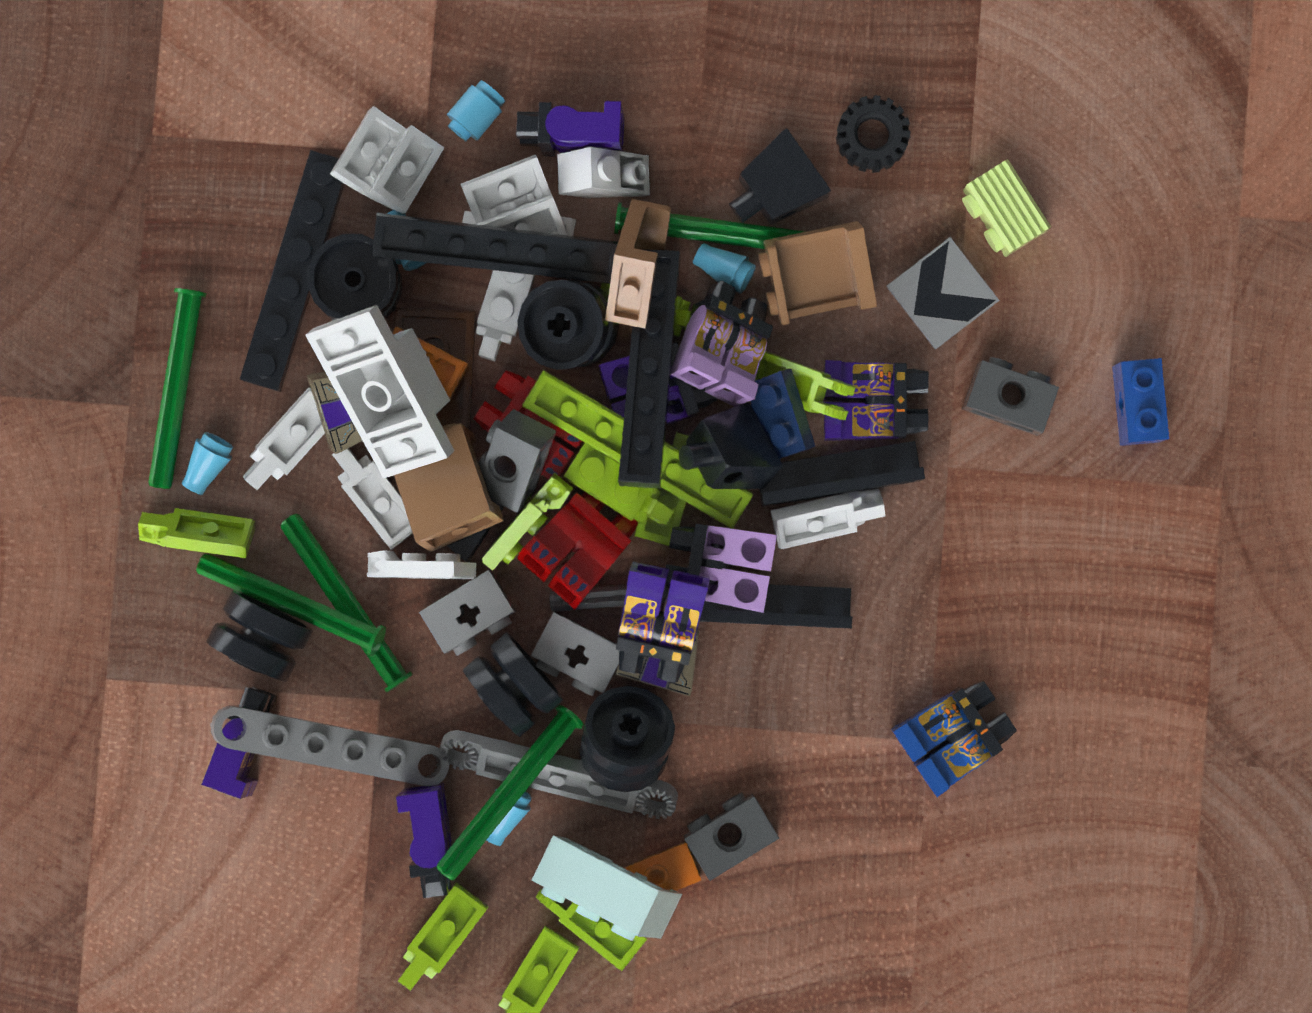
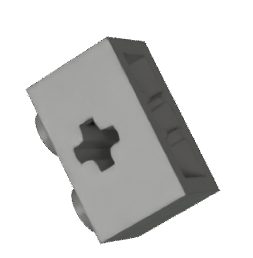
M487 570L419 613L443 653L446 654L453 650L456 656H459L478 644L474 638L478 634L488 629L490 634L493 635L510 625L512 621L509 616L515 613L516 610L493 572ZM466 604L469 608L478 607L481 612L476 616L478 623L475 626L470 622L462 624L459 619L465 614L462 607Z
M553 612L531 656L538 659L537 668L555 677L561 671L575 678L571 684L572 686L593 696L596 690L604 693L619 664L620 650H616V643L557 612ZM579 645L585 647L583 654L589 660L587 664L580 662L574 667L569 664L571 657L566 654L568 648L576 649Z

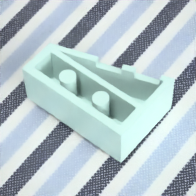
M553 835L532 878V881L543 886L541 891L543 895L559 903H564L565 898L578 905L577 913L595 922H598L600 917L613 923L611 931L628 940L633 941L635 936L662 938L682 896L681 893L672 889L665 890L647 881V877L637 872L634 874L613 863V860L576 842Z

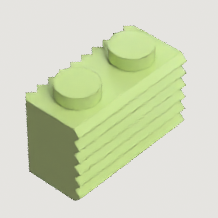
M1008 159L977 177L963 189L966 196L962 198V201L967 211L974 219L980 216L981 221L988 229L984 232L988 244L996 253L1001 250L1005 257L1051 228Z

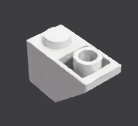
M595 147L557 154L558 191L560 195L583 198L640 197L650 195L648 155Z

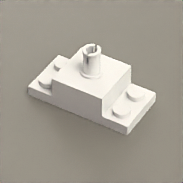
M375 305L317 326L306 334L311 347L383 479L446 459L455 451L436 416L450 399L430 363L429 356L427 357L426 355L427 352L422 348L412 328L392 334L380 309Z

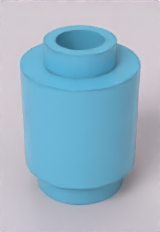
M480 80L476 86L471 85L447 113V116L452 120L448 127L464 141H467L470 137L478 141L502 112L500 107L505 102V99L490 85Z

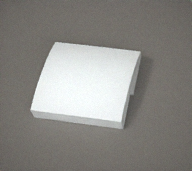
M373 106L368 110L330 175L368 198L404 214L407 212L444 147L412 125L406 129Z
M536 154L461 183L476 225L568 235Z

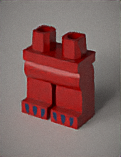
M505 370L494 387L511 399L505 411L502 413L485 401L473 418L485 431L489 432L497 419L503 421L514 409L555 430V436L575 450H578L583 442L523 407L522 404L536 380L530 376L524 379L520 375ZM553 440L541 476L548 480L556 473L560 477L574 456V453Z
M586 492L581 496L576 493L551 521L522 548L517 557L523 565L545 582L565 558L573 552L574 555L564 564L548 584V587L573 609L579 606L632 541L629 538L638 525L636 520L633 519L631 521L621 514H618L610 522L600 513L605 504Z

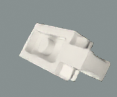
M493 270L477 320L476 334L484 336L478 354L481 358L495 362L501 342L511 344L513 336L516 337L518 331L517 320L521 305L530 293L535 275Z
M309 387L255 446L256 449L250 454V457L255 462L243 475V478L256 490L271 475L277 480L284 474L288 475L325 434Z
M349 448L337 454L333 453L332 456L344 470L338 476V479L343 484L341 487L387 546L392 550L413 534L401 495L388 478L383 479L375 462L371 461L367 455L358 460Z
M879 489L843 493L771 510L775 535H777L778 548L786 549L857 532V526L865 523V521L884 517L885 509Z
M387 550L371 552L367 556V577L412 579H474L476 577V563L460 562L461 554L436 553V561H426V554L402 553V560H400L394 551Z

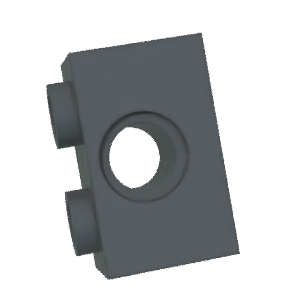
M990 357L989 362L984 360L979 362L962 410L1036 436L1042 434L1059 387L1050 384L1051 378L1042 373L1029 370L1027 375L1012 371L1013 364L999 358ZM1005 384H1013L1020 390L1021 400L1017 405H1010L1003 400L1002 388Z
M514 409L503 421L497 419L493 423L486 437V441L490 443L489 450L482 455L478 462L491 500L516 513L521 510L535 492L556 434L555 430Z
M742 792L738 793L721 804L724 811L710 818L708 813L687 825L690 832L684 835V840L709 881L780 839L753 793L746 798ZM725 823H734L741 829L739 839L733 844H725L717 837L719 828Z

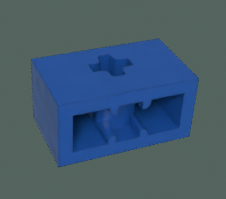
M1162 358L1123 361L1112 366L1120 446L1160 443L1168 440L1169 429Z

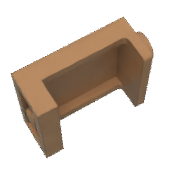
M636 199L631 200L614 254L606 321L646 328L658 253L640 249L665 250L671 207Z
M858 221L763 240L765 252L758 254L763 277L770 276L772 291L766 292L767 305L770 316L777 315L781 325L790 324L789 319L858 305L861 310L877 307L864 228Z
M461 423L442 426L455 450L448 458L394 475L415 542L430 552L504 521L500 507L490 499L472 446V443L476 442L474 433Z

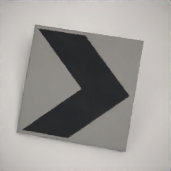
M951 237L886 286L935 350L1000 301Z

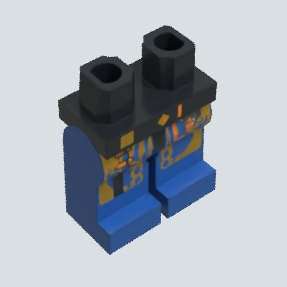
M984 681L970 685L964 690L961 687H957L949 694L891 728L910 759L915 762L914 765L936 797L950 789L951 785L984 764L992 756L994 757L1003 751L1001 744L1006 742L1017 731L1005 712H1002L987 723L978 711L995 700L994 695ZM946 740L944 744L927 754L928 751Z

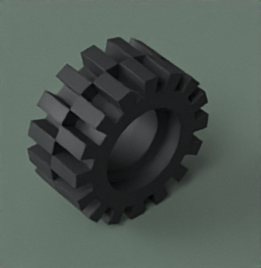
M874 95L872 99H868L867 96L862 97L857 103H851L840 118L836 136V143L840 147L839 152L842 157L845 156L848 159L847 163L850 166L856 165L860 167L859 171L866 172L868 169L875 173L880 172L883 168L889 169L896 161L900 160L908 146L911 134L908 128L910 125L909 119L904 117L902 107L899 106L897 108L894 106V101L890 98L885 101L881 100L879 95ZM867 120H878L886 126L889 137L884 146L870 149L860 142L858 128Z

